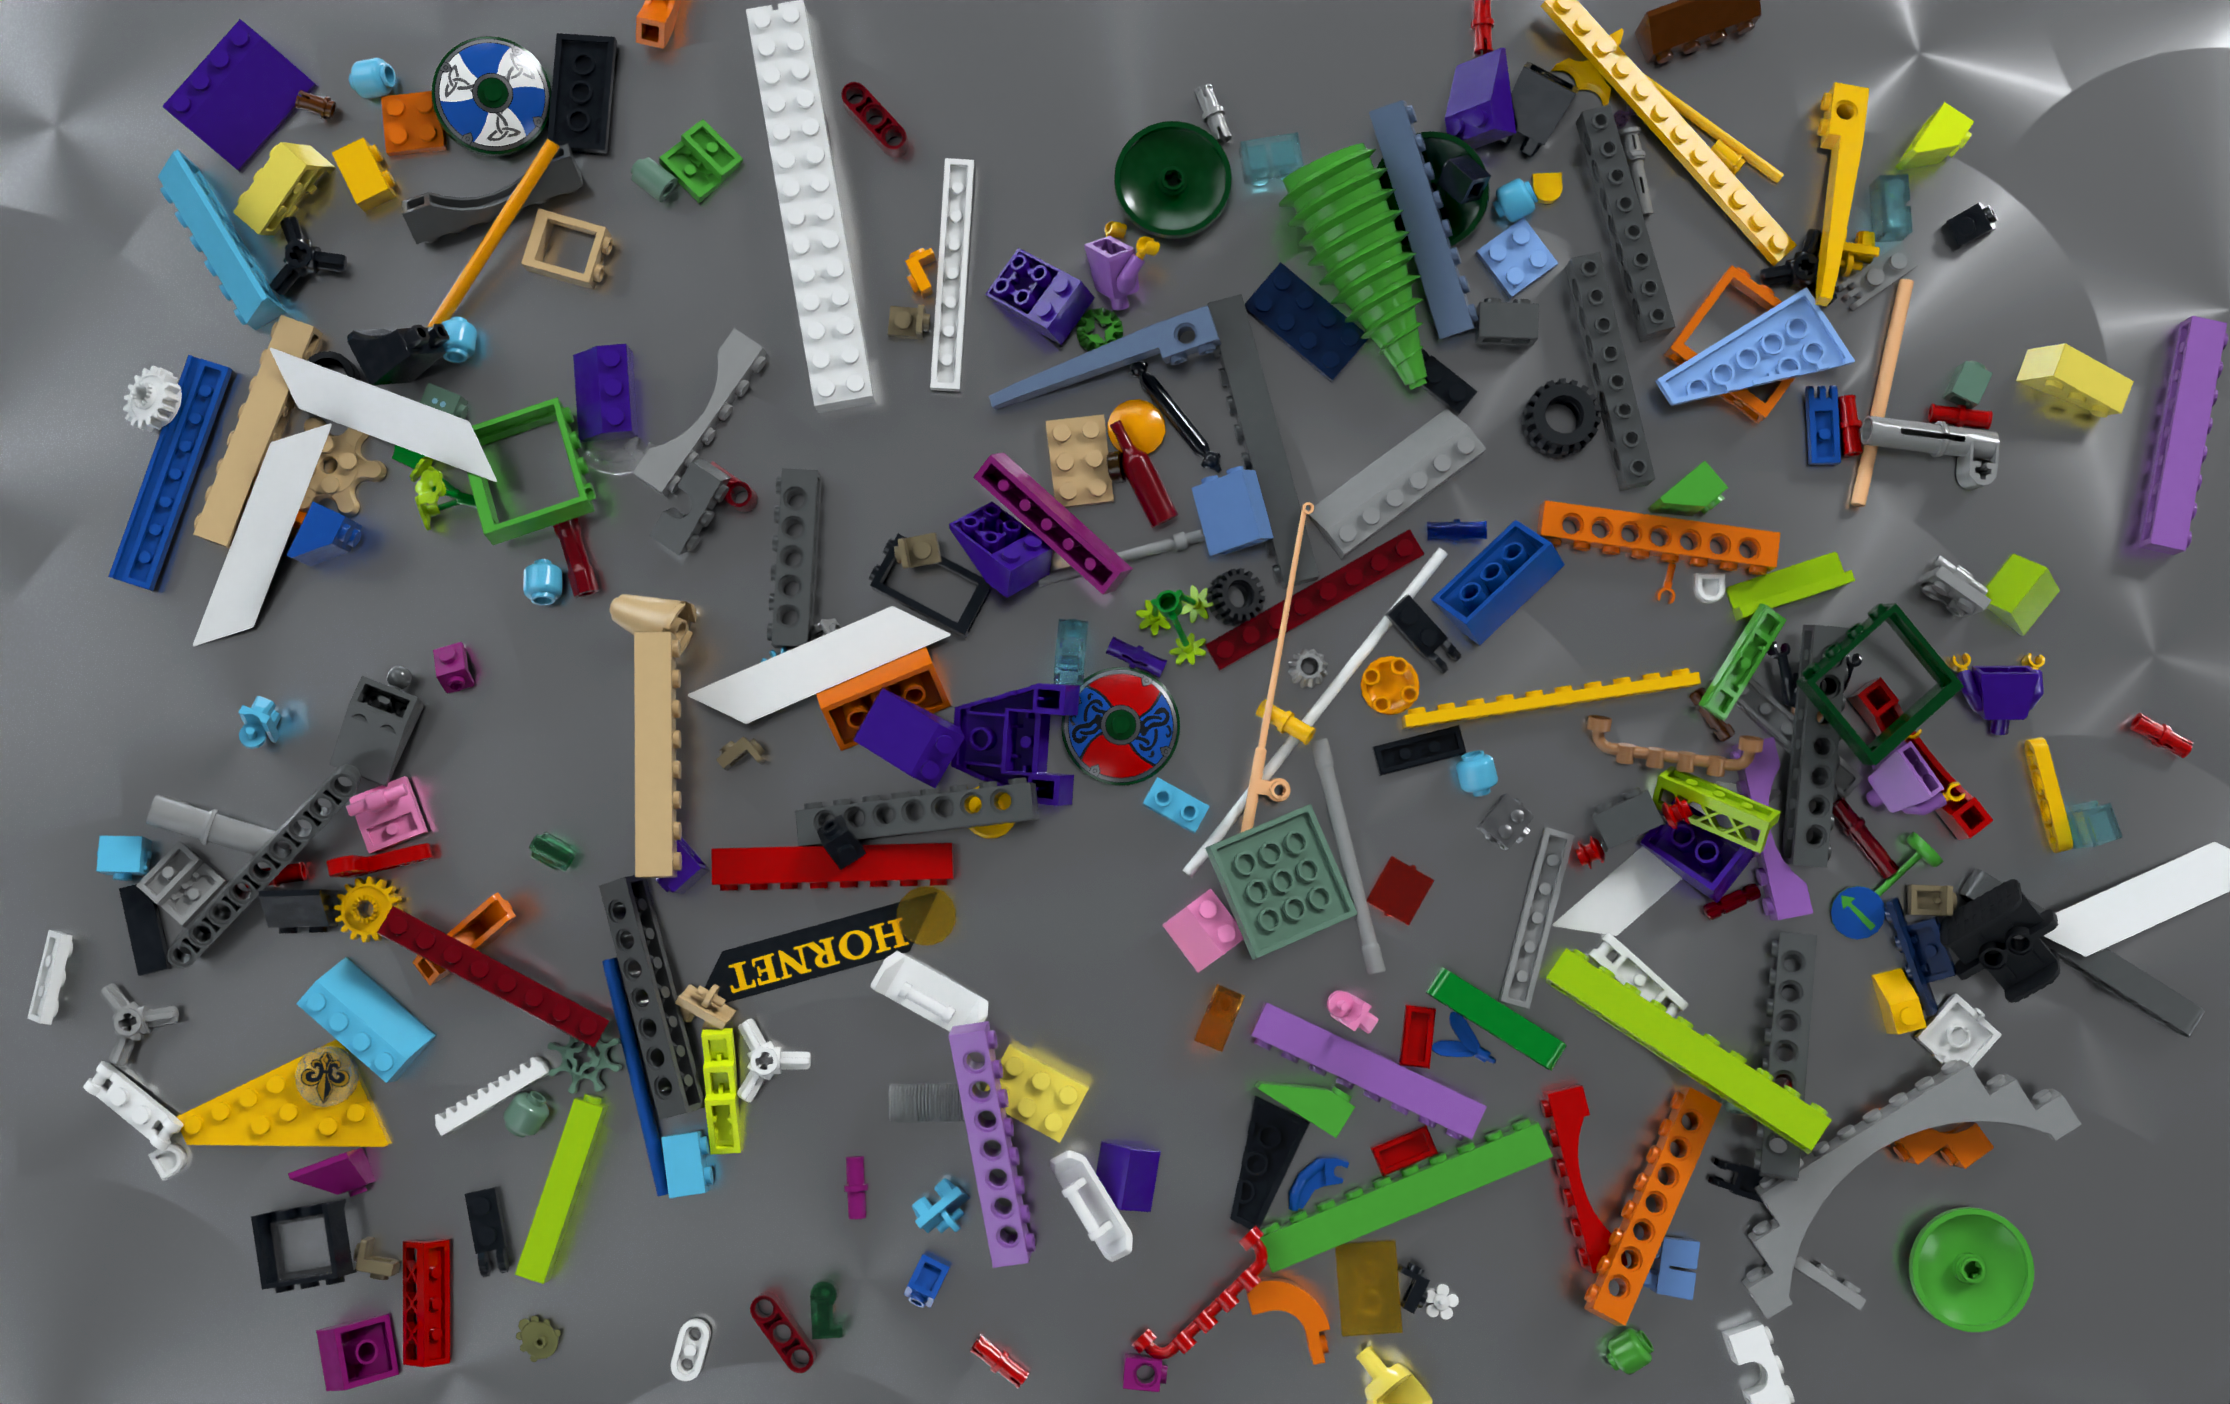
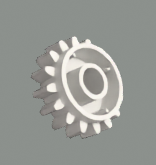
M151 366L150 370L146 368L142 370V376H134L135 384L128 385L130 394L124 396L128 404L123 407V411L128 412L125 419L131 422L130 425L152 432L154 428L160 430L161 427L166 426L174 419L181 405L182 393L181 387L177 383L178 378L172 376V372L161 367Z

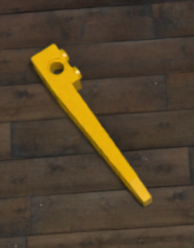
M1837 82L1833 84L1828 93L1825 92L1823 94L1820 109L1824 110V118H1821L1817 135L1821 136L1820 148L1831 150L1815 305L1826 307L1833 298L1864 141L1869 88Z

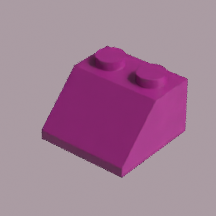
M389 1314L345 1322L316 1330L326 1391H345L399 1375Z

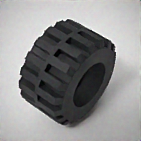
M1566 378L1559 379L1555 383L1551 380L1544 386L1539 387L1528 400L1522 413L1524 414L1521 420L1522 426L1526 428L1523 433L1525 438L1530 437L1532 441L1529 444L1533 448L1535 446L1540 448L1539 453L1543 455L1546 452L1551 453L1550 457L1557 458L1559 455H1562L1563 458L1569 457L1572 453L1580 452L1596 435L1598 431L1597 426L1601 423V417H1598L1601 409L1600 404L1595 405L1594 403L1597 399L1594 393L1589 395L1586 392L1589 389L1587 386L1583 385L1580 388L1577 386L1578 381L1573 379L1570 383H1566ZM1553 404H1561L1570 408L1576 417L1575 430L1570 433H1560L1553 430L1546 420L1545 413L1547 407Z

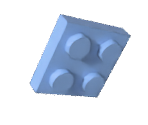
M1524 217L1475 253L1509 299L1515 297L1558 265L1557 260Z

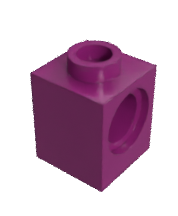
M1125 1353L1123 1389L1160 1392V1384H1166L1168 1365H1162V1359L1153 1358L1150 1355ZM1147 1365L1153 1368L1154 1375L1148 1380L1140 1379L1137 1376V1370L1141 1366Z

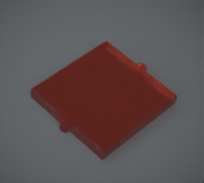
M1391 856L1366 900L1371 905L1384 911L1385 916L1391 915L1409 926L1434 880L1416 870L1415 865L1409 866Z

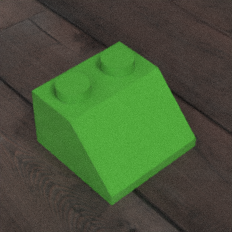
M1703 461L1647 509L1651 513L1692 517L1701 511L1705 515L1725 499L1721 494L1728 489V486L1709 464Z

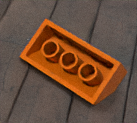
M926 646L816 694L821 711L841 751L858 745L853 738L882 688L931 713L951 706Z

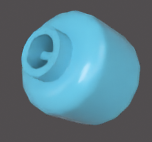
M377 57L357 61L353 64L349 74L351 88L362 98L366 99L388 95L396 83L395 72L392 66L382 58Z
M1517 178L1499 187L1496 190L1497 200L1492 203L1500 218L1506 216L1510 222H1515L1534 212L1535 203L1538 202V199L1529 181L1524 182Z
M456 316L451 317L450 320L443 321L441 324L444 325L450 337L443 344L446 351L443 358L450 362L461 363L472 357L476 349V328L463 317Z
M547 559L534 561V564L527 566L523 572L524 595L536 605L553 604L562 595V570Z
M1482 750L1463 754L1461 760L1456 764L1461 789L1465 792H1473L1475 797L1489 794L1491 792L1490 788L1498 782L1493 757L1484 754Z

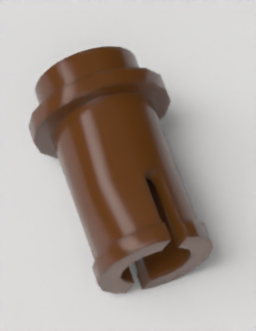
M300 90L296 97L295 107L318 114L321 119H326L327 117H333L336 102L332 101L329 96L323 98Z

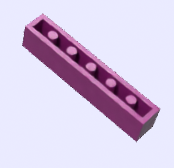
M1005 453L991 454L974 475V479L1101 594L1104 595L1116 591L1132 571V567Z

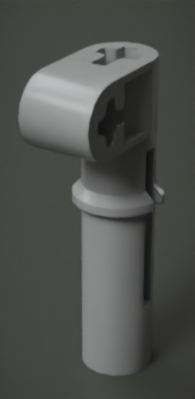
M1867 416L1862 423L1860 436L1863 445L1927 452L1932 457H1940L1942 455L1957 456L1956 477L1959 485L1964 489L1975 490L1989 485L1996 479L1998 473L1999 435L1995 431L1948 426L1945 421H1937L1935 424L1877 416ZM1973 458L1982 459V464L1980 461H1973Z
M164 795L155 796L146 821L148 825L200 839L204 845L211 842L253 856L276 832L269 828L218 814L219 810L216 809L206 811L193 807L188 802ZM285 841L277 842L282 849H289V843Z

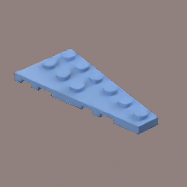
M1806 287L1658 378L1655 382L1669 404L1675 406L1850 365L1855 360L1819 305H1815V299Z

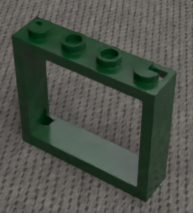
M1880 603L1868 612V619L1862 624L1857 623L1849 628L1845 633L1847 637L1842 642H1836L1829 646L1823 652L1825 657L1818 663L1813 662L1801 672L1803 676L1796 682L1863 765H1877L1964 687L1896 603ZM1886 621L1937 684L1869 745H1866L1818 687L1816 682Z

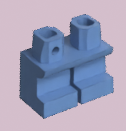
M1664 1236L1654 1259L1653 1269H1650L1643 1286L1650 1288V1290L1657 1294L1693 1301L1696 1272L1690 1269L1697 1270L1700 1242L1690 1238Z

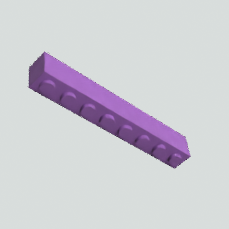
M2191 316L2180 323L2139 548L2175 555L2186 551V548L2191 543L2192 533L2189 530L2191 520L2197 512L2195 497L2202 484L2201 464L2205 461L2208 448L2205 446L2206 437L2213 425V419L2210 418V415L2218 397V390L2215 389L2217 379L2223 370L2221 355L2228 342V334L2226 333L2227 323Z
M1267 1002L1264 1003L1250 1035L1256 1037L1255 1044L1269 1051L1273 1045L1283 1050L1282 1057L1298 1063L1299 1059L1311 1063L1308 1068L1309 1070L1324 1077L1328 1071L1338 1076L1337 1083L1349 1089H1353L1354 1084L1364 1088L1363 1095L1377 1102H1380L1383 1097L1393 1102L1390 1108L1404 1115H1407L1409 1110L1420 1115L1418 1121L1435 1128L1436 1124H1440L1447 1128L1445 1134L1461 1142L1464 1136L1472 1140L1487 1107Z

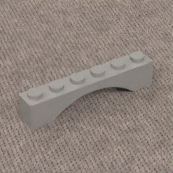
M734 328L717 351V381L711 400L702 415L680 436L665 444L649 448L633 471V474L665 497L670 492L675 493L679 488L677 486L682 479L681 476L690 463L699 459L700 455L698 452L704 444L708 445L715 437V428L721 420L725 421L733 410L732 403L737 396L742 397L748 390L750 385L748 381L753 373H759L767 361L765 349Z

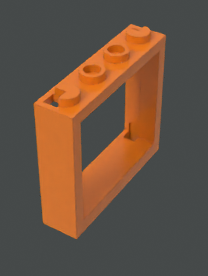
M1731 265L1664 355L1678 366L1697 355L1696 352L1684 343L1729 283L1767 311L1782 303V301L1774 296L1775 293L1768 286L1759 285L1750 279L1751 276L1746 270L1740 267L1735 268ZM1796 377L1780 381L1765 403L1747 389L1720 396L1759 424L1768 416Z

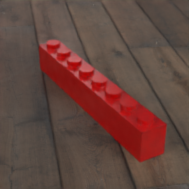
M954 844L862 845L866 854L842 870L823 846L712 848V885H720V891H738V885H750V890H768V884H780L781 890L798 889V883H810V889L828 888V883L840 882V888H858V882H870V887H888V881H900V887L918 886V880H930V886H947L948 880H955Z

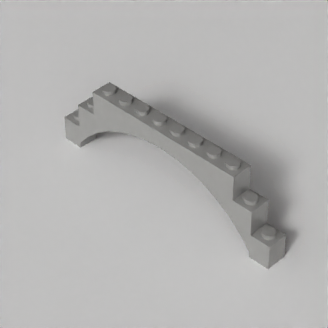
M1961 1059L1959 1061L1952 1060L1941 1067L1942 1071L1933 1077H1924L1916 1082L1915 1088L1906 1094L1902 1092L1893 1096L1889 1100L1890 1104L1880 1110L1877 1108L1867 1112L1863 1116L1864 1120L1854 1126L1848 1125L1837 1132V1137L1829 1142L1822 1141L1816 1144L1810 1154L1803 1158L1800 1157L1799 1178L1797 1181L1763 1177L1759 1181L1760 1185L1754 1189L1773 1219L1770 1221L1764 1220L1756 1224L1752 1229L1753 1232L1749 1233L1748 1236L1767 1265L1763 1268L1756 1267L1747 1273V1278L1742 1280L1743 1285L1759 1310L1768 1320L1793 1304L1789 1297L1792 1272L1800 1245L1811 1221L1836 1185L1872 1154L1905 1136L1928 1128L1974 1121L2003 1122L2026 1126L2042 1131L2046 1136L2057 1141L2082 1125L2063 1094L2053 1088L2050 1090L2043 1089L2037 1092L2032 1097L2033 1100L2030 1101L2018 1081L2008 1074L1992 1077L1987 1081V1086L1984 1087L1970 1064Z

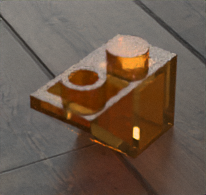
M1217 984L1202 1015L1193 1040L1222 1052L1245 995Z

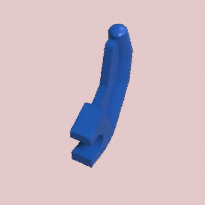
M1336 1157L1316 1158L1297 1174L1289 1190V1209L1291 1211H1298L1299 1208H1304L1313 1192L1318 1188L1342 1184L1344 1179L1335 1176L1334 1169L1337 1166L1348 1168L1349 1162Z

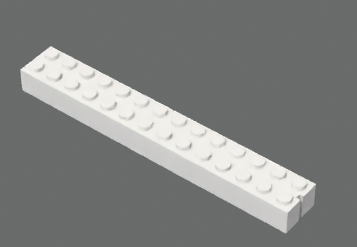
M804 0L779 3L778 10H773L772 5L746 9L814 406L818 413L873 404L876 403L807 9Z

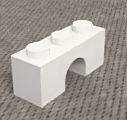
M1754 1320L1721 1331L1731 1361L1737 1365L1748 1362H1756L1759 1365L1760 1378L1754 1386L1742 1390L1746 1404H1792L1795 1402L1790 1387L1784 1385L1781 1374L1784 1373V1368L1778 1355L1774 1356L1771 1344H1774V1339L1768 1326L1764 1327L1762 1323Z

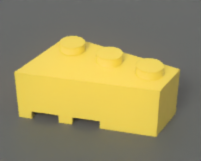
M280 142L270 151V158L264 167L255 173L252 185L239 197L238 205L233 213L258 235L274 236L280 230V222L283 218L291 217L299 209L295 205L306 192H309L311 195L317 189L314 183L325 171L331 174L336 169L334 165L310 145Z
M2066 343L2028 349L2016 379L2019 383L2087 409L2091 414L2103 418L2108 415L2122 413L2134 382Z

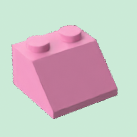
M1211 888L1162 924L1198 973L1244 940L1237 922Z

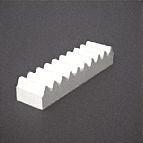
M540 1056L530 1058V1063L520 1064V1069L510 1070L509 1075L500 1076L498 1078L499 1082L488 1083V1087L478 1089L476 1094L468 1095L467 1100L458 1101L456 1106L445 1109L446 1112L435 1115V1126L440 1135L444 1136L452 1133L549 1075V1070L552 1068L548 1061Z

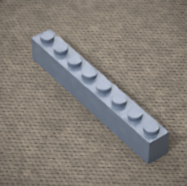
M1400 100L1369 112L1385 166L1389 168L1387 172L1392 188L1396 189L1394 194L1399 210H1404L1401 213L1405 230L1411 231L1407 236L1412 252L1417 253L1414 256L1415 262L1421 275L1420 278L1439 338L1445 339L1475 329V322L1479 321L1478 313L1474 303L1469 305L1466 293L1470 292L1467 278L1465 275L1460 277L1457 265L1461 264L1460 255L1457 247L1451 248L1448 237L1453 236L1448 219L1443 220L1440 208H1443L1444 204L1439 190L1434 191L1431 180L1435 179L1431 163H1425L1422 152L1426 150V146L1421 133L1416 135L1413 123L1417 122L1414 108L1412 105L1407 106L1404 100Z

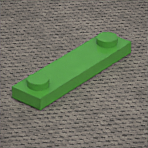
M1760 603L1698 705L1719 720L1725 721L1787 620L1767 605Z

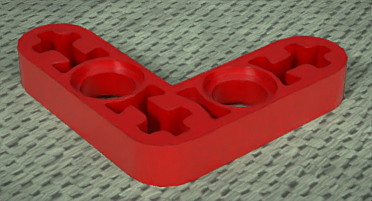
M424 843L368 857L357 855L338 857L327 860L326 863L330 877L354 878L430 860L433 858L430 843Z

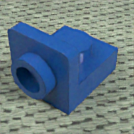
M922 1254L904 1295L909 1297L908 1300L918 1307L927 1306L931 1308L950 1267Z

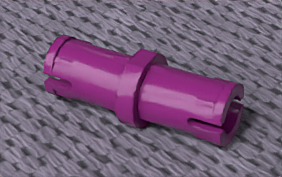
M864 1156L846 1157L847 1185H844V1192H847L849 1219L866 1218L865 1191L868 1190V1183H865Z

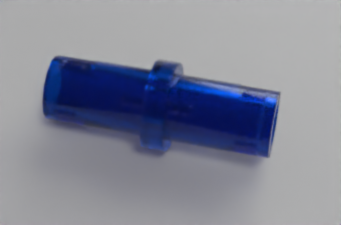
M1454 519V522H1427V540L1448 539L1460 542V540L1487 539V520L1460 522V519Z

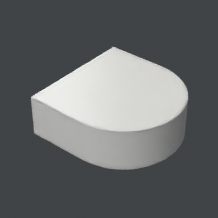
M1725 573L1693 574V588L1696 598L1705 604H1712L1720 600L1725 593Z
M170 1144L165 1151L156 1149L148 1154L162 1181L182 1171L187 1163L185 1150L177 1144Z

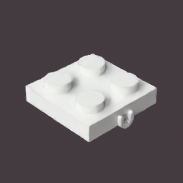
M1953 993L1926 1023L1927 1028L1921 1029L1914 1038L1932 1054V1058L1939 1061L1940 1065H1945L1952 1060L1959 1061L1961 1059L1973 1068L2002 1034L1984 1019L1985 1014L1978 1008L1973 1009L1957 993Z

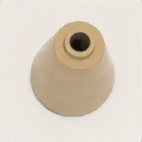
M622 594L615 598L610 605L612 620L632 635H634V632H672L675 635V640H680L681 654L692 638L693 632L689 631L690 623H696L697 619L696 608L692 603Z

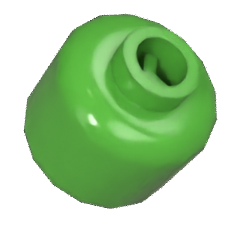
M1628 1328L1608 1342L1610 1353L1606 1357L1614 1370L1621 1369L1624 1373L1631 1375L1652 1361L1651 1353L1654 1351V1348L1642 1330L1637 1332L1633 1328Z

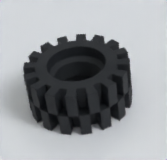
M1234 568L1212 580L1210 583L1212 586L1207 590V593L1212 595L1207 597V603L1213 602L1214 606L1209 609L1211 613L1214 611L1218 612L1215 616L1216 619L1224 618V624L1232 623V625H1238L1259 614L1258 612L1264 606L1260 603L1265 601V596L1260 595L1264 588L1263 586L1257 587L1256 584L1260 580L1258 577L1251 579L1252 572L1244 573L1245 569L1239 568L1236 570ZM1231 586L1237 587L1242 592L1244 598L1242 607H1235L1230 602L1228 589Z

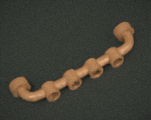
M1589 715L1587 720V729L1592 730L1593 741L1596 747L1604 753L1616 755V762L1621 764H1634V758L1646 759V766L1651 768H1664V762L1676 763V770L1680 772L1693 773L1695 766L1707 768V775L1724 777L1725 770L1740 771L1748 767L1753 762L1755 754L1763 750L1764 739L1749 735L1739 736L1738 749L1744 752L1738 759H1727L1717 755H1698L1688 751H1668L1658 747H1639L1629 743H1611L1604 737V732L1611 731V718Z

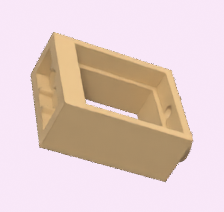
M538 208L521 264L528 272L595 290L597 282L600 283L603 279L605 267L602 264L605 255H609L612 250L613 238H611V234L606 227ZM554 224L595 236L584 274L543 262Z

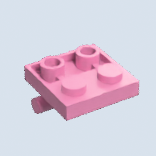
M406 776L389 782L387 787L381 785L352 796L349 799L350 805L346 806L348 814L351 817L355 816L369 854L377 853L428 833L411 784Z

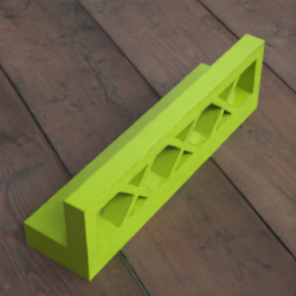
M1670 766L1658 776L1653 795V801L1660 811L1664 802L1661 801L1664 789L1672 792L1675 797H1678L1679 801L1686 798L1688 804L1692 802L1700 804L1705 815L1699 817L1693 814V816L1688 818L1690 824L1758 853L1764 850L1769 830L1778 823L1781 813L1778 810L1693 774L1677 771L1674 766ZM1718 814L1728 816L1733 826L1727 829L1720 826L1715 816ZM1749 825L1761 830L1758 841L1748 838L1743 827Z

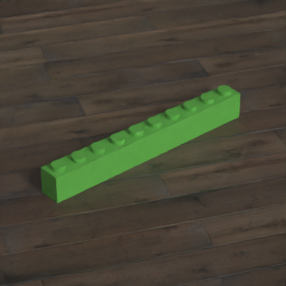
M1529 1118L1520 1120L1512 1124L1513 1129L1503 1134L1501 1130L1491 1132L1484 1136L1486 1141L1474 1145L1473 1141L1458 1146L1456 1148L1458 1152L1450 1156H1446L1445 1153L1438 1154L1429 1158L1430 1164L1421 1168L1417 1164L1401 1170V1176L1392 1180L1390 1176H1385L1374 1181V1187L1363 1191L1359 1187L1345 1193L1346 1199L1336 1203L1334 1199H1330L1318 1204L1317 1211L1309 1214L1306 1213V1210L1295 1213L1289 1217L1290 1222L1279 1226L1278 1222H1274L1261 1228L1264 1235L1260 1239L1267 1248V1262L1271 1272L1274 1273L1553 1157L1539 1122H1530Z

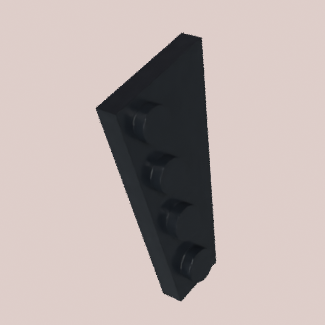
M1255 1096L1247 1142L1230 1217L1231 1220L1250 1230L1255 1226L1259 1229L1261 1228L1310 1125V1122L1258 1096Z

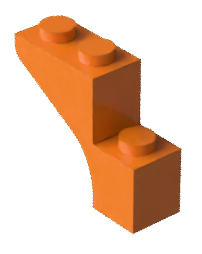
M497 892L477 907L455 928L448 932L447 935L479 951L495 941L516 915L510 903ZM418 955L412 962L430 986L451 974Z
M1964 1122L1960 1126L1944 1132L1928 1128L1895 1141L1896 1146L1893 1147L1895 1153L1903 1162L1908 1161V1163L1919 1165L1942 1148L1943 1150L1940 1153L1950 1166L1955 1165V1167L1964 1169L1994 1148L1976 1122Z

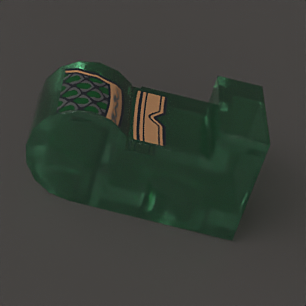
M831 1279L820 1280L813 1286L810 1293L812 1340L842 1338L846 1334L845 1322H837L835 1302L839 1297V1288Z

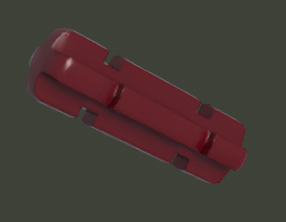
M1751 883L1742 887L1743 890H1736L1723 896L1718 903L1712 901L1704 905L1703 910L1709 920H1714L1722 916L1721 913L1727 914L1746 905L1747 901L1752 902L1759 899L1761 892L1755 883Z

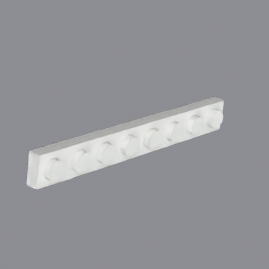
M945 158L931 390L960 392L975 166L974 160Z

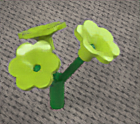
M425 456L420 459L409 477L412 482H416L421 477V480L415 486L418 496L414 498L424 526L429 531L431 530V517L441 514L440 511L460 504L476 507V503L472 494L459 491L443 478L440 471L432 467L435 459ZM447 496L455 499L437 504L439 497Z

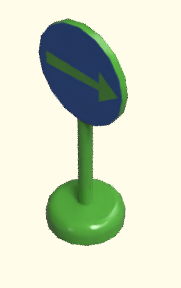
M1913 831L1907 837V843L1915 851V854L1878 889L1872 891L1867 887L1853 886L1838 893L1832 901L1830 910L1833 925L1837 931L1848 938L1857 940L1869 938L1877 933L1884 923L1885 907L1880 896L1921 858L1931 867H1938L1944 862L1943 859L1926 841Z

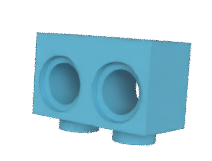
M1158 777L1142 804L1195 834L1210 807Z

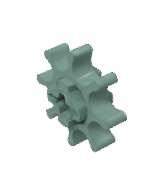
M571 1036L569 1043L565 1046H561L556 1042L548 1044L549 1050H557L563 1058L558 1068L549 1070V1075L556 1076L561 1071L570 1073L572 1076V1084L568 1089L570 1094L578 1092L579 1083L584 1078L590 1079L593 1082L596 1092L603 1091L605 1086L600 1081V1072L604 1068H609L614 1072L622 1070L621 1064H613L607 1057L609 1048L621 1043L620 1038H613L608 1043H603L599 1040L595 1049L583 1042L576 1047L575 1044L579 1040ZM588 1050L587 1056L591 1057V1060L583 1063V1058L579 1057V1053ZM592 1067L595 1068L594 1071L588 1073V1070H589L590 1068H592Z

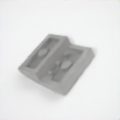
M178 841L136 886L157 905L161 906L179 924L186 927L228 882L185 844Z

